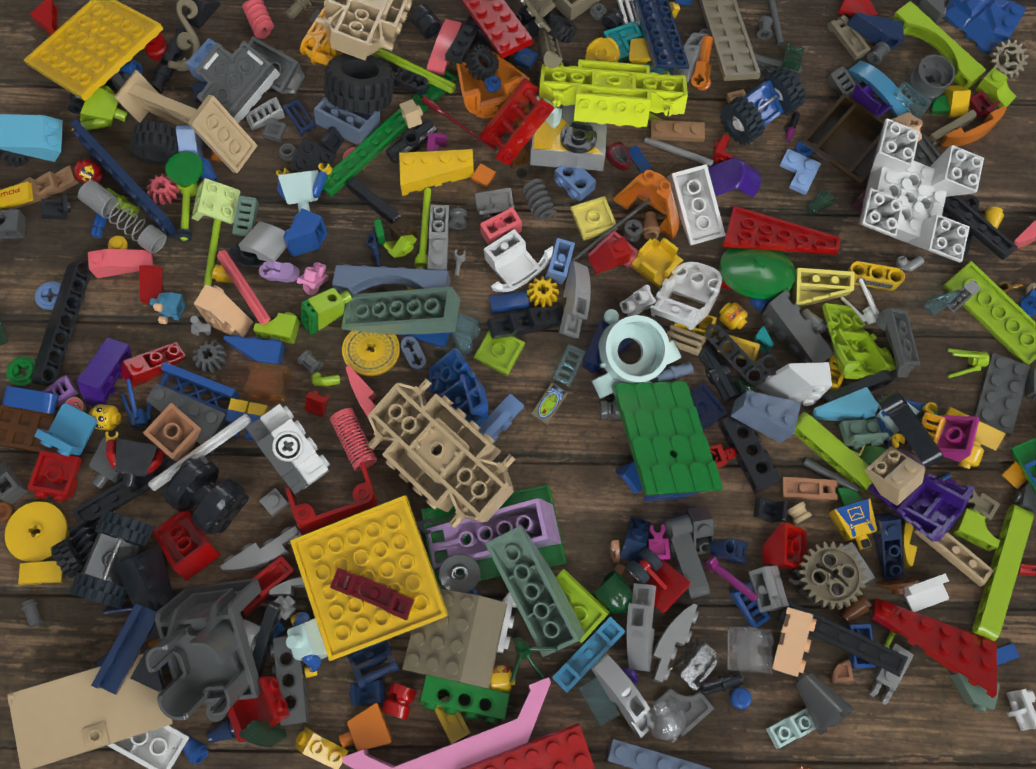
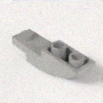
M702 29L699 33L693 32L684 45V51L690 67L689 69L674 68L673 76L685 75L687 83L692 78V75L695 73L696 61H699L702 39L704 36H710L708 29Z
M430 205L428 270L443 269L447 271L449 205Z
M575 261L570 263L563 297L567 300L559 333L571 338H579L582 320H587L591 293L588 267Z
M296 526L287 527L276 539L271 538L267 540L262 548L256 542L254 544H247L241 549L242 552L236 556L231 555L226 558L224 564L220 567L227 573H238L268 566L281 555L283 558L290 553L286 547L291 544L290 540L302 535Z
M634 583L632 603H628L627 655L630 669L648 672L651 670L655 631L652 628L656 586Z
M692 604L682 611L660 636L652 653V658L658 660L652 678L653 681L662 683L663 679H668L671 670L668 665L670 659L674 660L678 649L675 647V644L683 646L685 642L689 643L692 631L689 629L691 623L695 624L699 612L696 609L698 605Z
M606 654L591 669L609 699L619 707L634 734L642 738L655 725L648 712L650 708L627 675Z

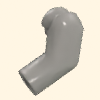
M900 256L897 258L896 266L901 270L911 272L924 264V259L921 256H917L912 261H908L906 257Z

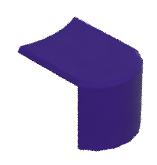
M856 83L850 96L878 117L893 107V105H884L879 102L873 95L870 84L862 89Z
M733 157L708 167L715 196L739 189L753 198L759 190L761 184L759 172L739 158Z

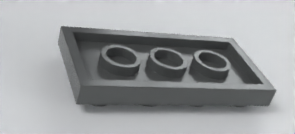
M995 353L990 354L989 364L985 370L973 417H979V421L1006 433L1008 437L1011 436L1030 366Z

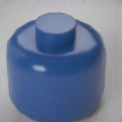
M739 687L734 688L730 692L729 701L734 708L745 709L751 704L752 697L747 689Z

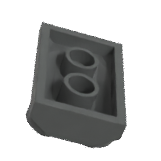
M252 36L248 44L280 73V76L273 81L270 88L281 94H296L305 79L299 62Z
M888 308L878 314L876 323L880 329L885 331L889 345L893 350L896 378H907L916 366L921 365L907 310Z

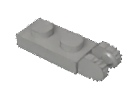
M896 643L890 649L908 657L901 676H895L880 668L869 691V695L875 697L881 686H885L886 690L880 700L883 704H887L892 697L893 691L896 690L914 656Z

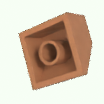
M170 403L143 434L171 459L179 461L192 450L201 428L173 403Z

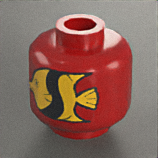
M90 159L79 160L73 170L76 179L82 183L94 180L100 184L104 177L102 167Z

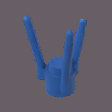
M127 379L132 411L125 394L121 393L120 395L129 417V424L133 428L147 426L148 421L152 420V405L147 403L146 412H144V409H137L131 381Z

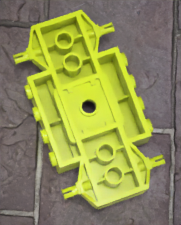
M578 59V67H564L562 62L556 68H549L542 64L539 100L541 98L547 99L555 107L556 104L557 107L561 104L564 106L575 105L574 121L594 122L601 125H630L639 128L647 127L649 111L653 113L664 112L665 116L684 114L688 97L685 75L673 76L670 75L669 71H667V74L666 71H663L662 75L655 72L650 73V65Z

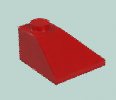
M781 523L763 545V564L777 566L779 569L803 570L798 564L801 562L805 563L801 557L806 555L807 531L788 523Z

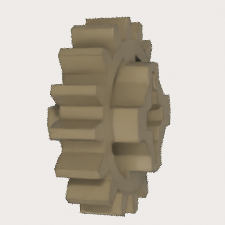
M1010 39L997 43V46L992 48L993 53L989 54L992 60L988 61L989 64H992L990 70L994 67L1007 76L1008 79L1019 76V73L1024 71L1022 66L1028 65L1025 59L1029 57L1024 55L1027 49L1021 48L1023 43L1017 44V40L1010 41Z

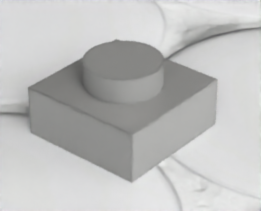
M276 488L260 500L272 517L289 505Z

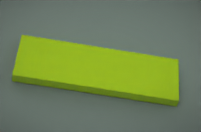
M970 261L942 287L954 296L971 280L977 283L981 289L962 306L1021 363L1030 365L1036 359V322L981 269Z

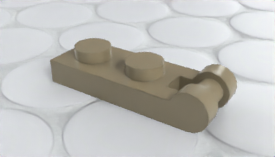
M845 15L838 17L836 21L828 22V29L834 32L854 60L869 54L871 48L857 31L847 25L849 20Z

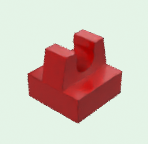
M317 391L309 392L306 396L305 411L323 417L326 413L329 396L325 395L322 397L318 395L319 392Z

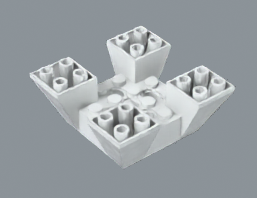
M888 118L885 119L873 159L859 225L959 263L962 262L969 226L942 216L946 197L977 192L984 158L951 145L930 167L914 161L920 131Z

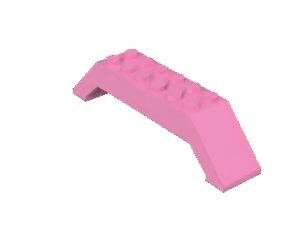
M548 677L528 685L529 694L518 718L398 766L370 755L368 749L343 757V763L353 769H461L528 743L551 681Z

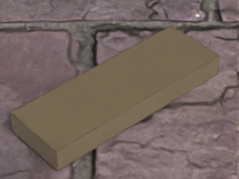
M971 110L932 133L928 138L933 146L938 144L946 134L960 127L963 129L970 125L977 116V113Z

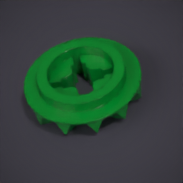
M21 356L11 361L6 370L9 382L15 386L23 387L27 384H32L31 375L35 361L26 356ZM19 367L24 368L26 370V376H23L21 374V369Z

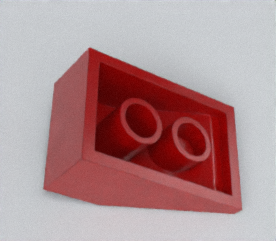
M189 510L178 512L152 532L159 545H161V549L172 568L185 581H188L220 556L209 537L201 533L192 523L193 515Z

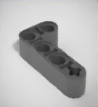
M685 514L666 520L664 523L667 538H669V545L678 571L691 583L686 590L689 600L710 594L709 585L691 536L693 528L689 516Z

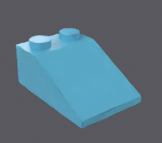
M0 114V149L55 162L61 153L63 120L44 115Z

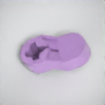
M267 261L260 266L259 274L268 281L287 283L297 280L300 270L291 263Z

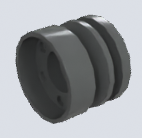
M941 55L926 56L920 61L906 81L909 95L921 103L934 102L953 82L955 78L953 64Z

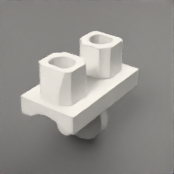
M645 285L620 303L622 312L627 313L629 317L649 309L657 301L651 294L650 286Z
M1021 689L1007 692L1006 694L1012 708L1011 711L1006 712L1008 717L1015 716L1021 731L1036 729V710H1034L1032 705L1036 697L1033 691Z

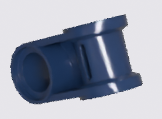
M733 538L714 539L711 542L710 551L713 556L734 564L747 563V560H745L746 547H748L747 542L738 541Z

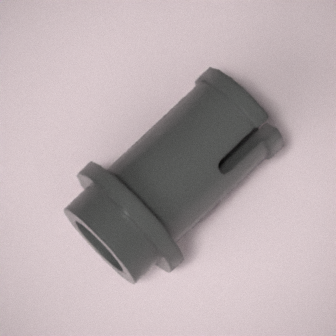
M30 599L21 604L22 608L20 609L24 611L30 628L43 623L37 609L38 602Z

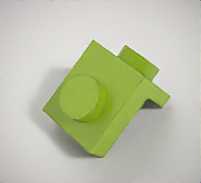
M413 235L401 236L398 241L385 242L384 247L394 258L402 257L412 251L417 239Z

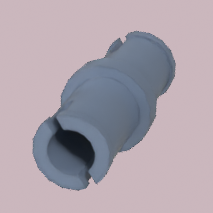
M690 362L676 367L670 366L667 370L662 371L656 376L654 381L655 383L676 381L679 377L692 374L694 372L693 366Z

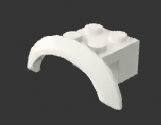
M514 229L484 248L485 260L505 283L496 282L491 286L492 290L495 292H509L528 283L547 266L552 257L553 246L545 250L543 257L537 263L527 252L526 242Z

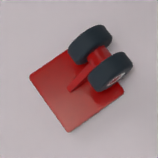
M645 547L639 553L642 560L639 563L631 561L626 566V569L640 582L639 584L656 586L654 606L662 613H665L687 590L691 583L665 561L660 560L653 551Z

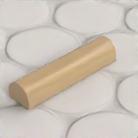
M916 528L913 532L979 587L983 586L994 570L948 532L940 541L931 542Z

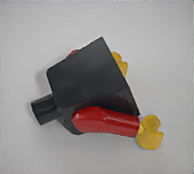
M108 431L105 433L106 457L110 466L115 468L116 472L124 473L123 486L134 487L137 475L145 477L146 474H152L162 464L166 453L157 445L118 439L117 431L114 437L108 436Z

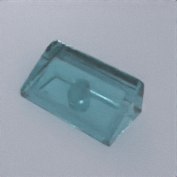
M597 677L579 688L600 726L620 715Z

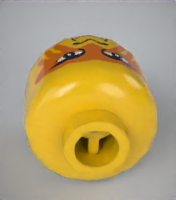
M737 302L727 303L719 312L720 321L729 330H735L736 328L740 330L748 322L745 320L748 315L747 311Z

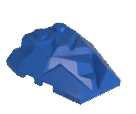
M950 0L946 6L947 10L944 18L956 29L961 28L966 33L965 38L968 40L972 38L978 44L976 48L989 55L993 53L992 48L997 46V43L1004 42L1011 37L1026 11V7L1012 0Z
M453 348L429 368V381L432 383L429 386V391L433 392V396L437 394L442 398L445 395L453 402L451 406L455 410L459 408L467 415L465 419L469 422L473 420L479 426L489 419L485 390L457 348Z

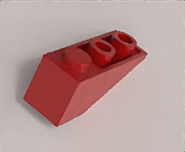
M175 342L124 360L120 374L125 381L130 379L133 388L149 382L163 373L161 367L164 362L176 365L184 360L186 355L178 343Z

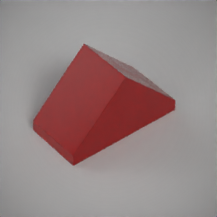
M45 0L30 13L36 25L49 35H52L58 29V8L53 0Z

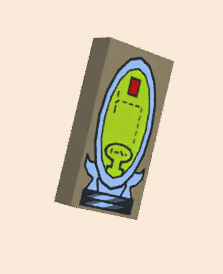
M551 383L531 413V416L548 426L567 397L568 392Z

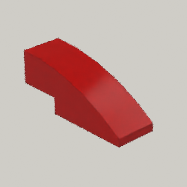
M282 555L252 578H258L261 593L241 611L245 617L271 596L269 593L272 588L285 582L295 572Z

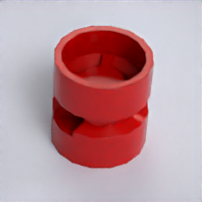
M161 32L144 48L147 56L153 61H160L163 54L167 51V43Z
M391 682L388 690L390 697L385 699L381 711L407 720L411 711L409 704L414 702L417 691Z

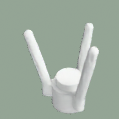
M860 278L859 282L869 303V307L863 310L864 314L862 315L844 297L840 299L846 306H851L863 322L866 321L870 325L876 322L879 311L876 308L870 291L867 289L863 279Z

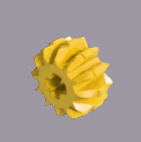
M542 276L541 281L535 278L534 283L529 284L527 295L530 296V303L535 302V308L539 304L541 307H545L546 304L551 307L552 302H557L559 290L556 289V283H551V278L546 281Z

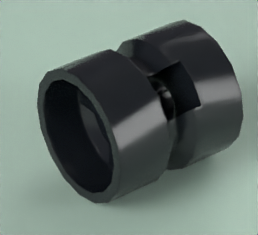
M427 4L417 6L410 15V20L419 28L420 33L426 39L434 37L441 30L442 23Z

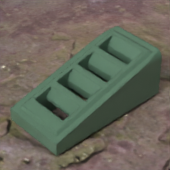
M239 196L232 231L233 235L246 237L254 228L259 209V202L256 198ZM239 226H245L248 229H241Z

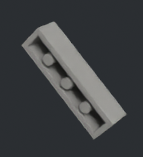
M971 280L945 305L954 313L981 287Z

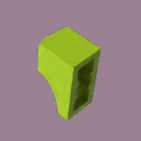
M994 67L975 90L976 92L983 90L992 103L999 100L1000 104L997 105L999 108L1003 106L1007 108L1016 98V95L1008 87V77Z
M278 313L277 317L268 324L261 325L255 323L253 331L260 338H273L281 342L294 344L300 322L293 313Z
M971 508L963 510L951 534L987 551L998 548L1000 540L988 531L985 524L986 517L980 515L979 511Z

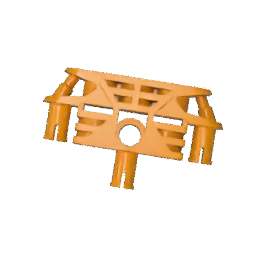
M326 7L321 10L318 16L325 18ZM315 20L301 42L300 52L302 55H307L313 65L316 63L327 65L330 60L336 56L340 57L343 52L331 48L327 28L316 24Z

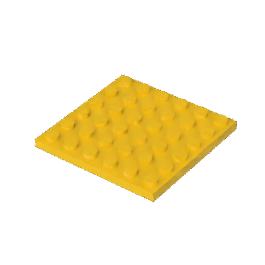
M90 0L24 59V62L86 101L92 97L96 90L105 85L108 79L118 73L121 67L131 61L133 56L144 49L153 38L157 37L163 30V27L157 21L117 0Z
M405 495L290 540L329 661L449 616L408 498ZM337 568L362 575L415 599L408 619H401L382 608L330 588Z

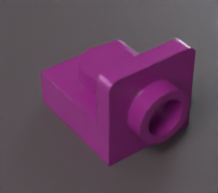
M441 133L428 134L427 151H439V147H447V135Z

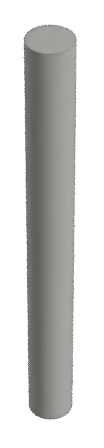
M648 136L644 140L645 144L704 165L707 164L709 167L712 166L714 161L662 141L652 140Z

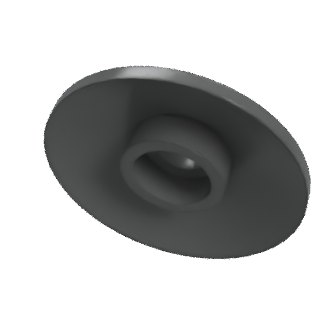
M454 554L442 562L439 569V579L447 590L466 593L474 589L480 580V567L472 557L465 554ZM459 568L464 570L462 573L456 572Z

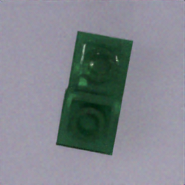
M254 720L246 725L247 728L239 732L240 737L261 747H273L288 737L285 729L271 728L269 721L259 722V720Z

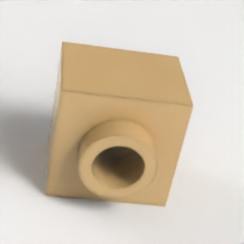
M413 99L399 104L402 117L408 128L422 124L420 116L423 113L419 105L416 106Z

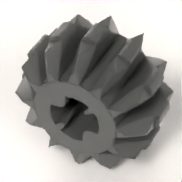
M205 340L203 346L198 344L199 350H193L196 356L192 357V360L196 363L195 366L198 369H202L204 373H207L208 370L214 373L215 368L221 370L220 364H226L224 357L227 356V353L223 351L224 347L221 344L218 345L214 340L211 343Z

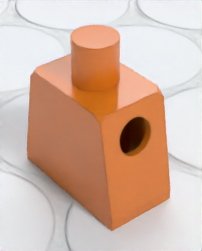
M379 703L373 704L347 722L350 731L339 735L343 748L355 744L357 751L394 742Z

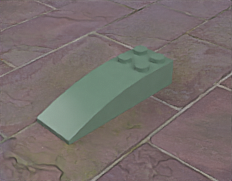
M453 287L352 294V300L346 303L341 326L343 330L380 334L455 332L460 297Z
M522 525L485 543L536 645L558 647V650L578 642L585 632L556 577ZM540 651L542 657H545V656H547V655H549V654H551V653L556 652V651Z

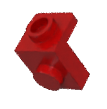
M725 134L721 141L717 139L713 148L715 153L712 160L717 164L733 158V155L724 152L730 140V137Z

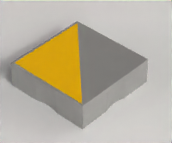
M556 104V108H562L561 121L556 128H552L544 121L532 136L530 165L548 167L563 165V167L603 171L607 124L601 125L594 122H586L597 133L595 147L589 152L582 154L570 152L562 146L560 136L564 126L578 122L574 121L575 105L564 106L561 104L557 107Z

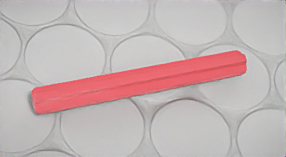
M220 250L217 258L259 323L261 325L268 324L270 317L230 258L228 252Z

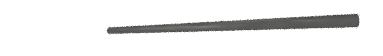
M648 198L646 201H644L626 217L620 220L617 224H615L597 240H595L583 251H581L578 255H576L573 259H571V261H576L577 259H579L582 255H584L602 239L608 236L611 232H613L631 216H633L645 205H647L651 200Z

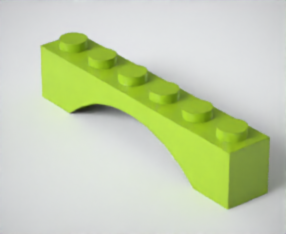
M909 1L896 11L892 19L902 21L904 34L920 38L929 43L953 64L955 70L953 81L957 85L969 89L980 80L986 69L916 5Z

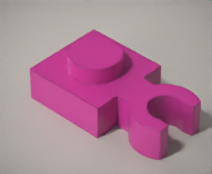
M664 524L660 526L661 531L659 533H656L654 526L651 525L649 533L653 539H648V548L660 560H670L669 538L663 539L662 536L665 533Z

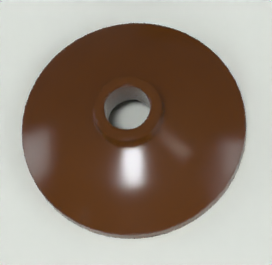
M897 578L878 581L875 584L879 588L892 590L893 595L905 594V589L914 586L919 580L917 578Z

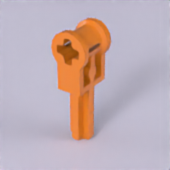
M704 36L702 39L699 61H696L695 73L691 78L692 85L701 91H705L711 86L710 72L712 65L709 64L713 37Z

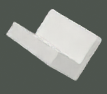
M946 573L905 589V594L903 595L910 611L916 612L949 599L943 583L949 581Z

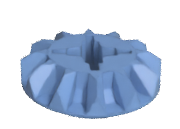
M54 281L42 284L35 293L37 305L44 310L52 311L61 284ZM53 292V294L56 297H53L52 300H50L47 297L51 296V293Z

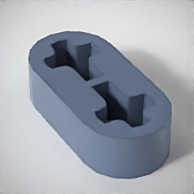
M405 337L401 341L402 352L410 368L415 372H420L426 367V358L417 340L414 337ZM407 343L413 346V352L407 347ZM414 356H417L418 360L421 361L420 366L414 364Z

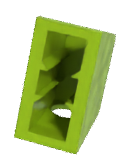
M331 288L308 299L310 302L309 306L312 305L314 312L318 313V330H321L344 314L345 304L352 300L347 290L339 294L335 288Z

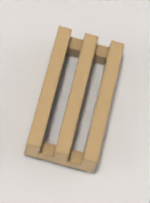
M673 325L670 326V331L666 333L669 341H671V338H674L683 343L696 346L697 348H693L674 341L678 349L697 356L706 342L705 336Z

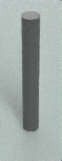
M768 0L776 42L778 46L784 44L776 2L775 0Z
M808 458L803 462V465L830 480H836L837 484L842 487L852 489L858 493L860 487Z

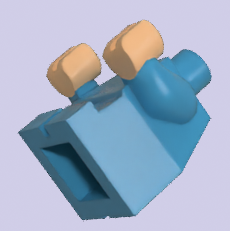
M172 292L159 293L157 299H150V305L153 306L154 310L163 314V316L158 318L161 324H167L169 317L179 321L186 307L182 294Z

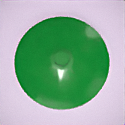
M730 247L722 255L719 265L722 279L731 289L756 299H773L785 290L789 292L796 278V270L791 260L782 252L775 250Z

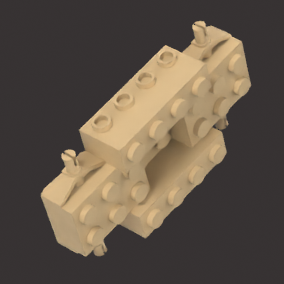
M325 0V18L317 16L315 23L327 28L332 49L366 60L367 56L378 51L380 48L392 52L396 37L401 32L402 23L405 22L407 13L410 11L412 0Z
M426 378L419 387L396 383L368 415L375 436L367 445L374 450L383 440L392 442L382 454L387 459L385 463L393 470L397 468L401 472L399 476L407 483L410 481L414 485L412 489L420 496L424 494L428 498L426 502L433 509L439 508L449 512L454 506L456 515L449 522L453 528H456L465 518L482 523L484 521L488 522L514 492L507 470L516 459L509 454L502 463L492 462L501 452L493 444L495 440L487 433L483 435L479 431L481 428L473 420L469 422L465 419L467 415L459 408L455 410L451 406L453 402L445 395L441 398L435 394L427 403L423 394L432 383ZM441 445L442 452L439 455H434V448Z

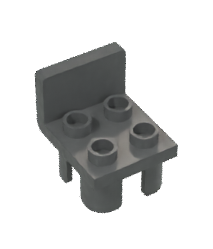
M258 578L187 587L157 611L155 622L161 641L147 653L146 666L149 672H156L168 662L173 681L157 696L159 708L168 718L173 720L187 719L203 703L217 702L210 710L211 716H222L228 712L237 700L257 698L263 692L240 613L261 593Z

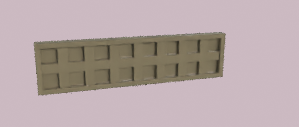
M699 0L709 35L713 37L712 45L723 80L759 79L761 73L737 1Z

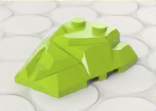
M828 303L822 306L828 333L832 341L836 364L845 379H864L885 370L891 372L896 369L895 360L886 347L880 348L874 342L877 337L874 333L869 335L863 329L865 323L851 306Z

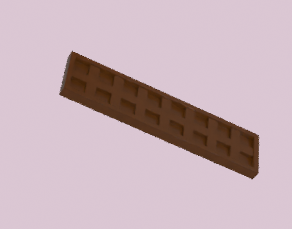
M0 405V446L40 453V450L58 453V448L54 446L52 448L40 443L41 440L35 437L38 429L49 431L56 415Z

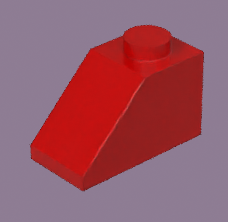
M621 237L606 243L588 257V260L597 275L630 262L632 251L625 237Z

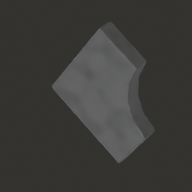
M671 688L654 702L681 736H684L714 709L701 692L692 696H683L677 694Z

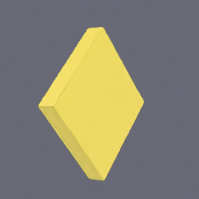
M605 196L571 206L570 208L583 241L603 235L616 224Z

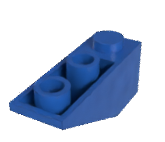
M235 334L224 336L223 339L230 347L260 367L281 370L285 347L280 340L273 338L261 340L254 336L242 338Z

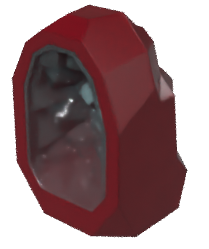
M615 142L606 148L605 158L613 167L621 171H625L630 167L631 154L622 142Z

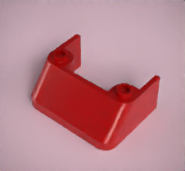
M364 462L360 463L366 482L354 488L353 498L355 503L317 516L312 506L306 503L298 505L296 495L290 487L285 488L294 519L302 536L379 506L368 469Z

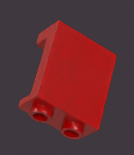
M275 676L261 677L259 682L263 692L257 698L237 700L228 710L227 714L238 742L252 741L290 716L287 703L282 696L280 685Z

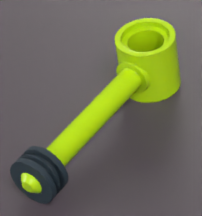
M197 182L185 187L177 185L183 195L181 229L177 230L176 239L182 242L192 240V231L189 230L190 197H194L197 194Z

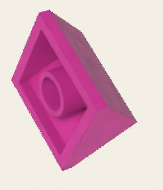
M939 415L946 419L937 444L943 455L957 462L969 457L972 452L980 418Z

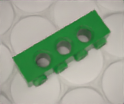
M426 675L423 680L418 704H422L423 708L427 710L444 709L445 714L456 715L458 712L465 714L464 717L467 719L477 720V717L486 719V723L498 725V722L505 720L509 694ZM439 691L446 692L448 695L447 701H440L437 693ZM459 696L467 697V706L459 704ZM481 700L488 703V711L480 709L479 702Z

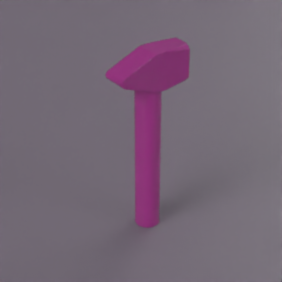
M710 556L704 562L706 568L711 572L716 571L752 602L758 599L759 596L722 567L715 556Z

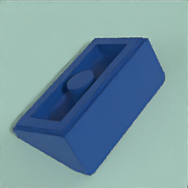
M526 291L489 296L492 315L529 309Z

